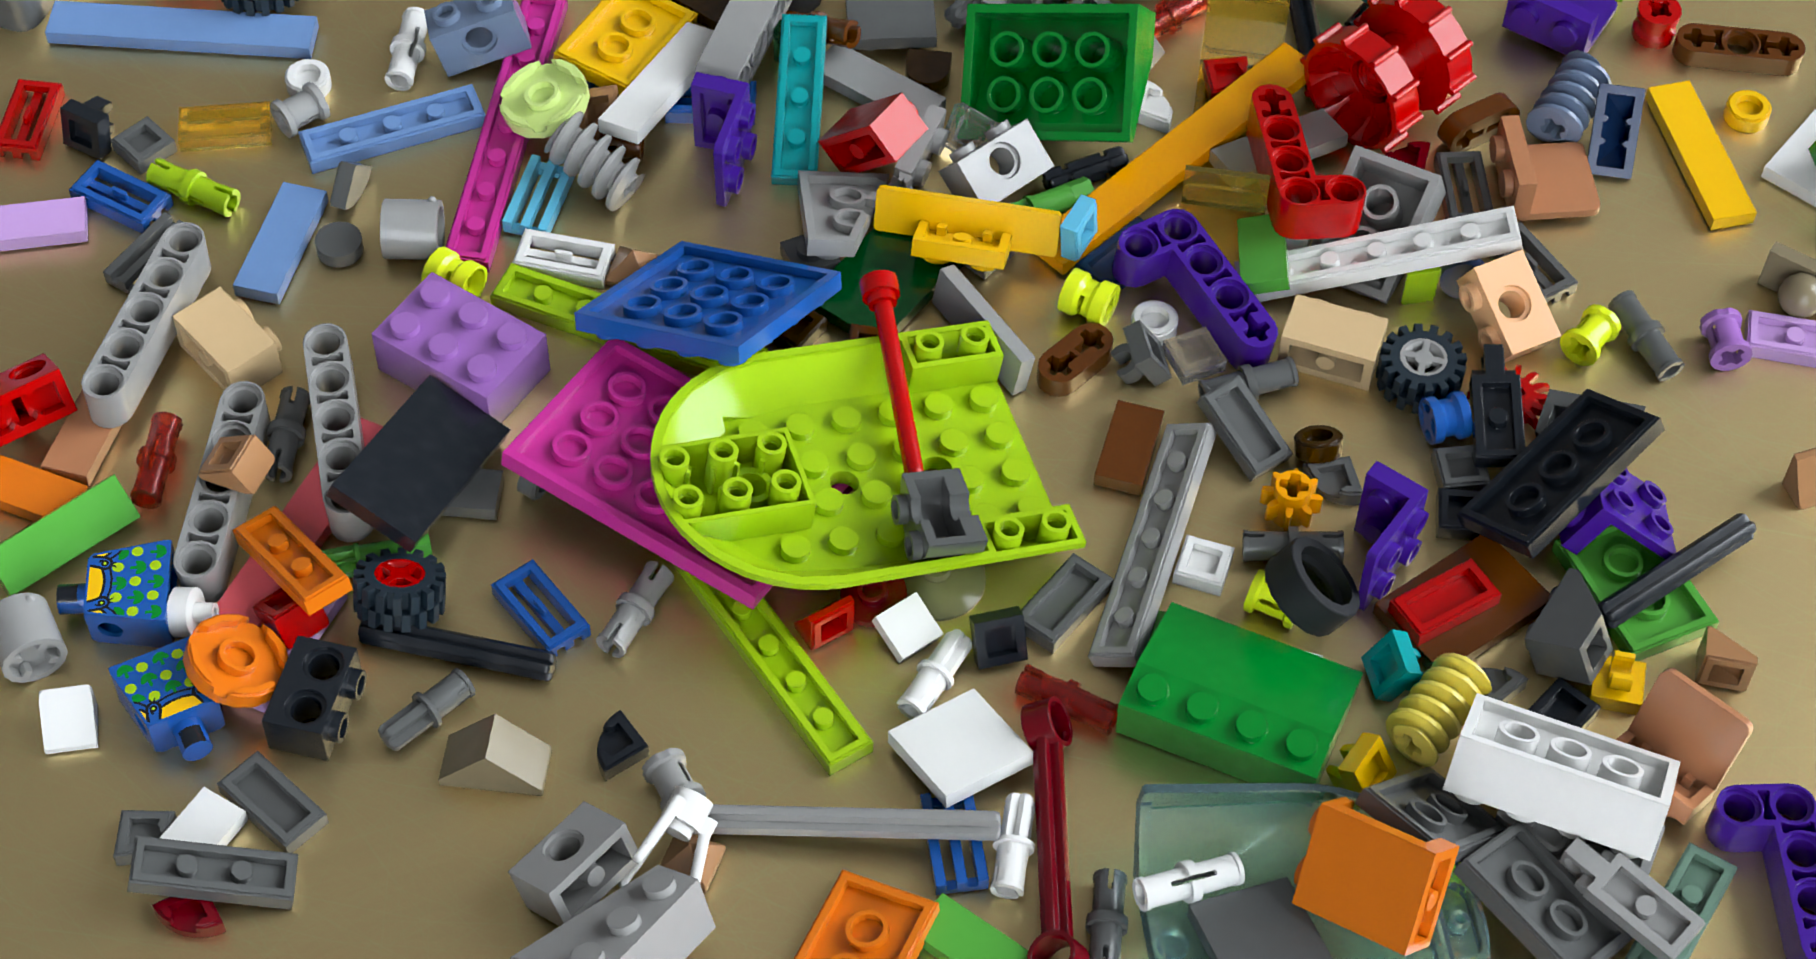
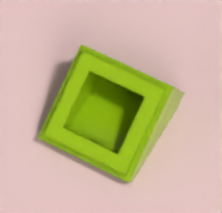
M1435 267L1407 273L1401 304L1408 305L1433 301L1441 268Z

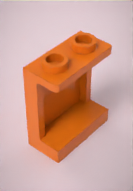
M1346 797L1322 802L1313 813L1309 822L1308 832L1311 835L1306 856L1301 859L1294 873V884L1297 886L1292 904L1404 956L1429 947L1460 846L1443 838H1437L1428 842L1420 840L1353 810L1354 801Z

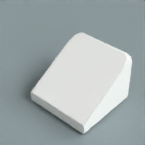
M84 684L39 691V709L45 754L99 748L98 703L90 685Z

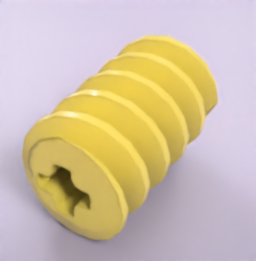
M1443 653L1438 656L1431 668L1423 673L1420 681L1413 685L1408 696L1404 697L1397 709L1389 714L1385 722L1386 731L1393 745L1411 762L1423 767L1434 766L1439 758L1438 753L1446 752L1449 748L1450 740L1459 736L1462 729L1461 726L1465 724L1476 694L1487 695L1492 692L1489 678L1475 662L1466 656L1456 653Z

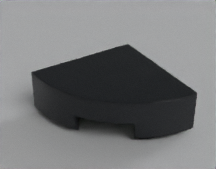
M621 710L606 721L598 741V766L605 781L650 756L649 746Z

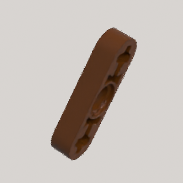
M1689 23L1679 28L1672 53L1678 62L1689 67L1789 76L1799 70L1806 47L1798 36L1788 32ZM1741 45L1750 53L1744 55L1736 54L1728 46Z

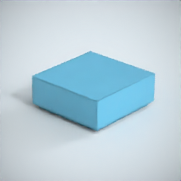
M1081 194L1060 225L1061 257L1076 262L1097 233L1096 199Z

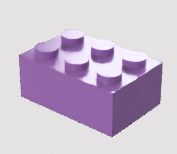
M433 272L372 332L379 370L414 390H417L426 378L431 375L500 423L510 415L551 370L545 333Z

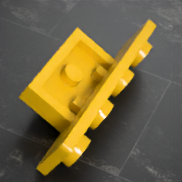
M879 185L876 191L873 227L877 231L913 236L911 256L921 257L926 262L932 264L954 262L967 264L978 271H993L995 269L1004 270L1010 251L1055 257L1059 245L1062 213L1056 210Z

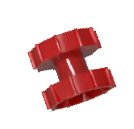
M1367 0L1369 8L1353 20L1356 26L1342 27L1339 22H1336L1313 39L1315 46L1309 53L1300 58V62L1304 65L1307 86L1304 94L1311 98L1317 110L1323 108L1348 134L1347 142L1354 145V147L1357 145L1368 150L1380 149L1383 154H1387L1409 137L1407 132L1409 128L1424 118L1419 110H1433L1436 115H1439L1461 98L1460 90L1477 78L1476 74L1472 72L1470 47L1473 46V42L1467 40L1461 26L1451 14L1452 7H1445L1438 0Z

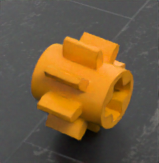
M1297 468L1281 474L1276 471L1273 472L1270 486H1262L1259 502L1267 505L1264 519L1266 521L1273 520L1284 531L1288 530V526L1300 527L1302 525L1306 528L1310 527L1312 514L1320 513L1323 496L1315 494L1318 480L1316 478L1310 479Z

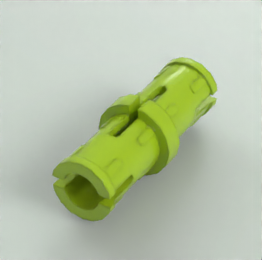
M156 158L154 160L155 164L151 163L147 170L146 182L180 197V201L189 206L197 204L225 217H231L232 211L235 212L239 206L241 199L239 190L207 178L206 173L198 169H183L162 158Z

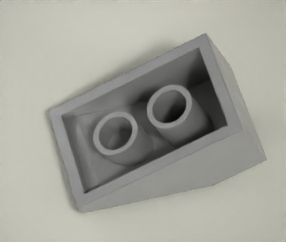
M1355 145L1342 175L1356 177L1366 186V198L1359 229L1349 237L1313 239L1311 246L1433 222L1446 194L1442 176ZM1404 274L1340 287L1387 304Z

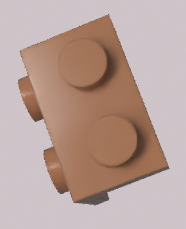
M1519 115L1501 116L1497 135L1490 137V158L1496 165L1500 195L1504 197L1506 207L1514 205L1517 221L1586 217L1598 214L1600 200L1584 146L1579 142L1527 145Z
M1667 668L1658 676L1628 730L1616 740L1681 762L1667 817L1675 818L1685 825L1711 801L1751 735L1753 725L1748 718L1678 670Z

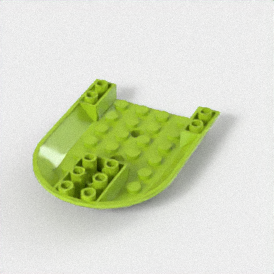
M989 320L898 333L924 471L928 469L960 468L969 491L971 515L979 516L988 539L985 550L980 553L920 561H909L906 557L903 525H895L891 514V498L893 495L900 494L901 477L904 469L879 336L755 353L741 365H715L691 379L670 399L662 411L654 430L650 453L651 478L660 505L670 522L692 546L712 561L739 575L765 584L802 590L847 588L1085 548L1087 543L1070 504L1052 506L998 383L1004 354ZM839 483L846 484L852 487L855 492L842 494L831 486Z

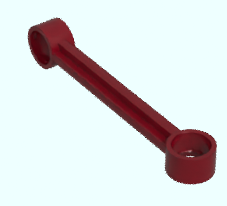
M1052 696L1026 704L1021 709L1023 734L1033 751L1041 935L1031 944L1027 959H1051L1057 951L1066 947H1070L1069 959H1090L1087 949L1073 938L1063 748L1069 746L1072 742L1073 730L1069 714L1063 702L1058 697Z

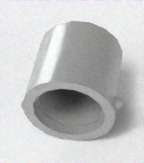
M430 196L428 199H383L380 213V245L384 259L428 260L435 250L439 247H444L445 214L441 199H436L434 196Z
M27 592L14 594L0 600V667L4 677L12 682L26 683L45 678L58 670L66 661L68 651L46 599L39 594Z

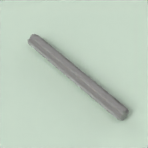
M713 804V808L708 817L718 822L713 834L995 841L999 839L1001 834L1000 813L987 810Z

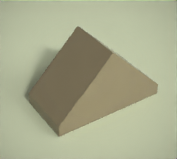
M495 713L448 736L438 779L439 785L543 796L552 748L549 744Z

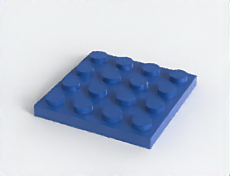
M680 241L574 312L576 330L596 334L599 339L603 340L619 339L634 342L641 348H662L676 351L682 357L699 356L718 360L724 366H737L745 363L748 358L772 343L775 338L796 325L802 318L817 307L822 306L826 300L842 289L841 272Z

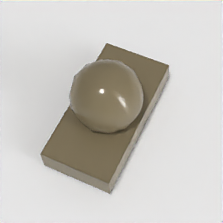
M1775 242L1768 254L1758 284L1778 292V302L1789 316L1797 318L1812 317L1816 314V259Z

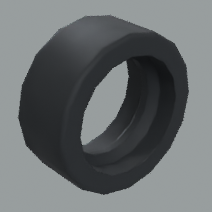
M1306 536L1295 538L1272 556L1265 566V580L1271 596L1290 621L1308 634L1317 637L1331 634L1352 618L1360 607L1359 592L1351 574L1342 561L1329 548L1317 540Z

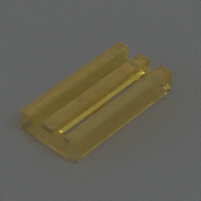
M270 101L179 107L178 144L180 151L272 145Z

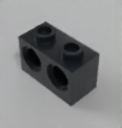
M297 636L262 718V725L269 748L329 761L335 744H341L346 737L349 727L348 712L353 700H360L366 685L367 674L365 670L361 669L357 648ZM326 676H333L332 678L326 680H320L321 678ZM317 718L309 723H301L306 719Z

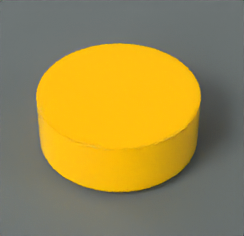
M1739 90L1728 97L1723 117L1725 122L1738 132L1757 133L1766 127L1772 107L1769 100L1762 94L1752 90Z

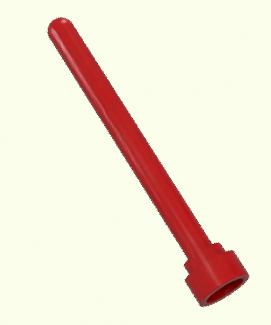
M875 270L865 274L859 281L862 301L875 313L904 473L924 471L893 309L896 307L897 300L900 297L897 275L892 271Z

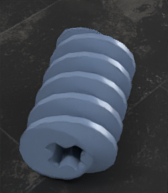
M1580 50L1569 52L1563 58L1554 76L1549 80L1547 87L1542 91L1540 98L1528 113L1526 119L1527 129L1535 138L1548 143L1578 142L1581 139L1583 131L1588 128L1590 120L1594 117L1599 83L1612 84L1609 74L1601 67L1596 58Z

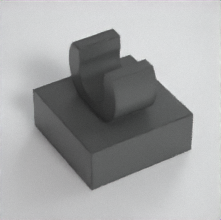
M1140 320L1124 327L1123 330L1127 343L1116 346L1111 351V355L1120 365L1129 360L1131 361L1126 367L1117 371L1118 376L1126 384H1132L1145 375L1155 387L1171 379V373L1161 343Z

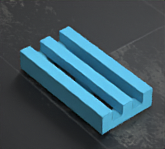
M532 154L502 220L503 232L523 235L525 228L551 233L575 176H567L563 171L564 167L554 165L550 159H548L547 163L541 162V156ZM541 175L537 187L526 209V212L522 218L521 223H518L521 214L525 208V205L529 199V196L532 192V189L536 183V180L538 176ZM553 178L559 179L539 226H532L543 205Z

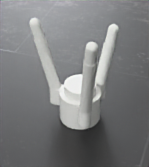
M675 786L661 813V817L633 856V861L639 864L618 883V886L623 887L631 881L665 832L686 842H689L692 835H698L690 876L697 878L701 883L709 841L718 824L717 821L708 817L713 808V803L690 788Z

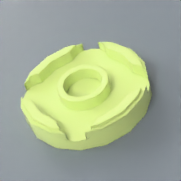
M551 59L553 64L547 63L544 65L537 61L524 66L509 78L502 88L500 94L502 102L499 106L506 124L514 133L526 138H547L552 136L556 129L579 111L586 112L590 99L589 88L584 75L574 64L562 59Z

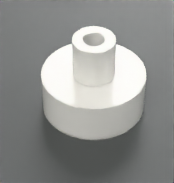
M175 587L169 595L167 621L169 631L175 638L191 636L201 621L219 615L218 604L216 602H205L203 592L198 587Z

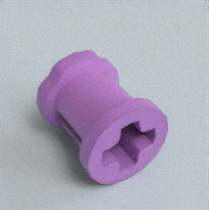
M1715 309L1701 318L1699 328L1701 334L1708 338L1711 348L1708 356L1710 364L1714 369L1730 371L1744 366L1751 360L1753 355L1752 348L1743 339L1740 330L1742 317L1737 309Z

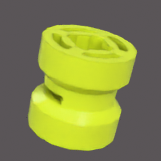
M444 246L439 247L428 258L422 272L421 282L433 272L473 295L480 297L484 290L488 273L483 265L473 260L464 262L460 259V255L457 252Z
M1074 268L1067 277L1060 292L1057 305L1058 311L1070 316L1079 314L1086 317L1088 323L1106 326L1117 306L1121 290L1120 285L1108 280L1098 282L1092 279L1089 272L1080 268Z

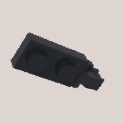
M1484 344L1481 370H1472L1469 383L1470 405L1473 417L1475 467H1506L1526 448L1520 375H1516V370H1505L1503 344Z

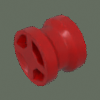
M1640 0L1637 6V17L1631 27V34L1634 40L1650 49H1661L1671 45L1676 35V26L1682 15V8L1679 2L1676 0Z

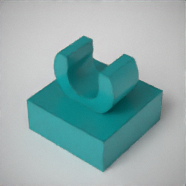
M1391 629L1361 657L1376 700L1392 702L1405 689L1410 691L1413 685L1420 681L1424 673L1421 671L1418 663L1421 653L1413 648L1406 631Z

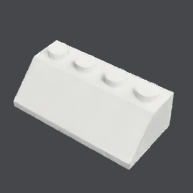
M1477 693L1461 731L1442 790L1453 793L1459 800L1468 804H1485L1503 810L1508 816L1517 821L1525 823L1535 821L1555 828L1560 834L1569 839L1575 840L1577 837L1581 840L1587 839L1609 847L1615 854L1621 852L1627 858L1639 857L1651 861L1670 808L1681 762Z

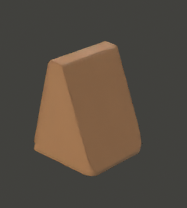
M256 435L220 437L200 468L198 476L202 480L241 493L254 494L274 464L275 457Z
M1816 448L1795 453L1782 482L1792 501L1800 510L1816 506Z
M1707 626L1697 650L1695 682L1744 692L1747 690L1757 667L1758 657L1719 630Z

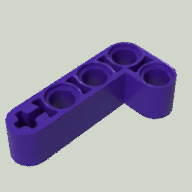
M1171 209L1122 231L1112 262V274L1120 284L1136 288L1165 276L1228 362L1236 370L1238 366L1250 364L1251 367H1255L1269 362L1278 336V328L1275 321L1196 217L1183 209Z
M1789 783L1727 786L1720 791L1705 824V833L1708 840L1716 848L1726 852H1762L1785 958L1816 959V801L1814 796L1807 789ZM1782 815H1786L1790 817L1792 820H1788L1784 818ZM1729 816H1733L1739 819L1741 822L1735 821L1731 819ZM1792 861H1796L1802 864L1804 867H1799L1795 865ZM1802 908L1813 911L1815 915L1805 912Z

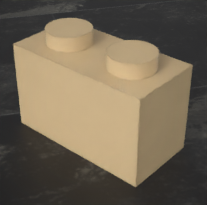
M218 287L172 316L180 346L223 390L231 384L240 381L253 382L261 387L283 372L278 353L282 350V346L275 333L268 326L261 328L254 321L248 306L239 298L233 300L221 287Z
M1296 294L1281 336L1277 360L1291 356L1298 372L1368 391L1379 360L1389 319L1375 316L1369 312L1357 311L1328 303L1322 299H1313Z

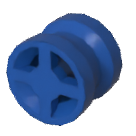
M1462 391L1449 392L1443 399L1428 396L1420 400L1418 406L1419 422L1422 433L1429 444H1440L1446 437L1450 436L1464 439L1472 435V411L1468 399Z

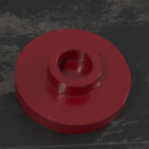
M903 578L841 588L840 599L851 595L854 599V623L869 628H875L872 620L877 615L908 597Z

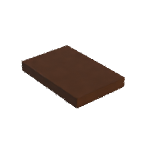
M1479 535L1374 604L1373 614L1389 630L1404 631L1388 611L1390 600L1472 558L1502 594L1499 604L1418 647L1411 638L1410 641L1413 648L1420 651L1421 657L1418 660L1427 669H1430L1434 660L1443 653H1456L1466 656L1470 660L1475 659L1537 618L1547 604L1550 595L1501 544Z

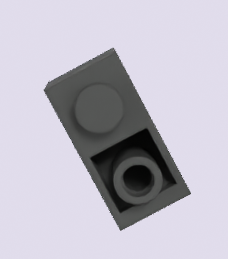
M1569 568L1559 585L1552 589L1548 602L1536 621L1529 625L1524 638L1525 646L1529 651L1536 674L1555 678L1560 677L1564 680L1591 685L1612 652L1613 647L1603 615L1578 569Z

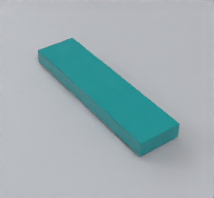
M782 14L771 182L774 185H797L798 170L818 171L820 149L818 140L821 133L827 16Z

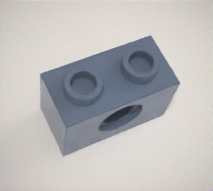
M453 0L424 10L429 39L448 77L532 48L526 20L517 0Z

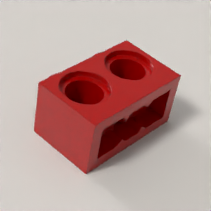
M44 353L0 373V447L78 411L60 369Z

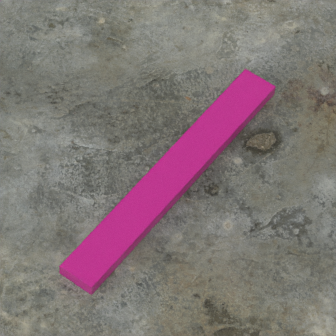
M521 0L520 9L526 20L532 48L503 58L445 246L457 252L462 261L473 260L486 267L487 273H490L503 229L502 220L511 202L529 138L514 133L506 124L500 112L499 104L501 105L502 102L500 94L509 78L524 66L540 61L541 65L552 63L551 59H553L568 9L567 0Z

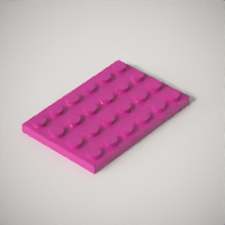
M608 340L502 452L501 465L753 610L773 585L752 580L730 571L698 551L670 522L654 490L650 469L651 443L654 430L662 411L670 399L691 378L624 340ZM841 483L831 486L842 494H849L853 490L849 485Z

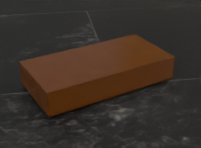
M1121 400L1117 401L1095 471L1094 485L1141 496L1163 424L1164 410Z

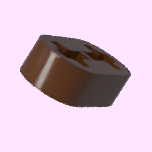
M1495 93L1450 114L1439 126L1437 136L1451 152L1468 151L1490 141L1492 135H1497L1501 116H1520V110L1505 93Z
M1097 323L1082 324L1043 353L1039 358L1037 368L1039 388L1050 396H1067L1106 367L1111 361L1114 340L1109 329ZM1083 344H1085L1086 346L1089 347V348H1087L1084 352H1083ZM1097 344L1100 346V349H1097L1094 346ZM1067 368V375L1061 373L1064 369ZM1050 370H1053L1056 374H1050Z

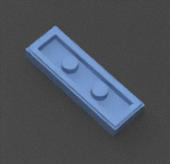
M287 182L282 183L233 283L235 296L280 305L329 202L327 191Z

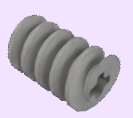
M579 111L556 129L548 140L544 152H550L549 159L554 165L564 163L563 171L567 176L574 177L578 175L577 182L582 188L592 186L591 194L595 199L601 200L607 197L605 203L607 209L616 211L631 198L644 180L645 173L641 175L636 174L640 159L635 157L624 164L622 159L626 148L622 145L609 152L608 147L612 136L607 134L596 141L594 136L598 125L594 122L581 129L580 124L584 118V113Z

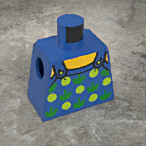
M162 540L93 553L88 558L86 583L59 584L57 586L56 601L58 613L60 615L84 614L91 638L96 642L161 648L175 642V637L171 635L167 621L169 595L173 588L179 587L173 565L175 551L172 541Z
M189 637L109 667L108 670L120 702L154 751L164 752L178 746L183 758L187 761L202 759L212 751L213 744L208 734L221 729L225 725L222 704L216 703L200 693L186 675L183 655Z

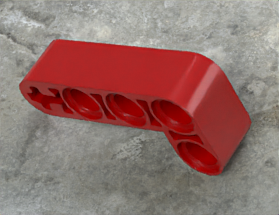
M1272 84L1257 87L1251 97L1246 134L1275 232L1282 237L1295 240L1352 236L1358 231L1366 198V186L1358 178L1350 175H1316L1290 92L1281 86Z

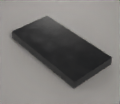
M429 375L333 482L326 496L411 553L505 441L511 429Z
M1586 389L1456 514L1461 526L1531 559L1535 558L1665 431L1660 417Z

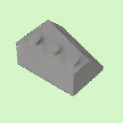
M657 865L511 956L510 959H686L716 926L699 880Z

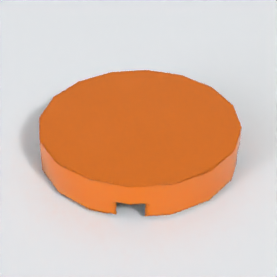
M221 614L201 621L189 637L183 655L187 677L200 693L216 703L234 708L257 707L270 701L288 659L285 644L272 629L263 623L260 628L255 624L249 623V617L239 614Z

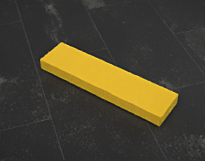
M1690 80L1648 87L1645 99L1710 230L1753 223L1757 211Z

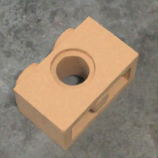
M1523 249L1474 267L1457 280L1461 304L1473 317L1478 329V341L1482 350L1484 344H1503L1504 362L1539 350L1561 336ZM1498 301L1504 303L1509 308L1510 318L1501 313Z

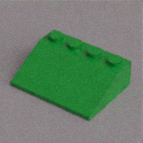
M967 4L959 139L987 140L984 132L1007 119L1010 125L1013 126L1028 119L1040 141L1133 143L1153 59L1156 13L1140 4Z
M1171 602L1137 661L1118 704L1116 732L1311 806L1361 682L1363 672Z

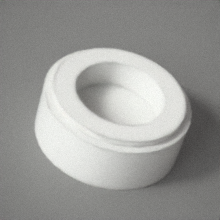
M315 59L300 60L289 66L285 72V83L290 97L302 91V85L307 82L314 83L325 97L332 87L328 67L323 62Z
M1149 300L1135 307L1131 316V324L1140 320L1160 341L1161 346H1165L1174 340L1177 334L1179 318L1176 310L1171 305L1158 300Z

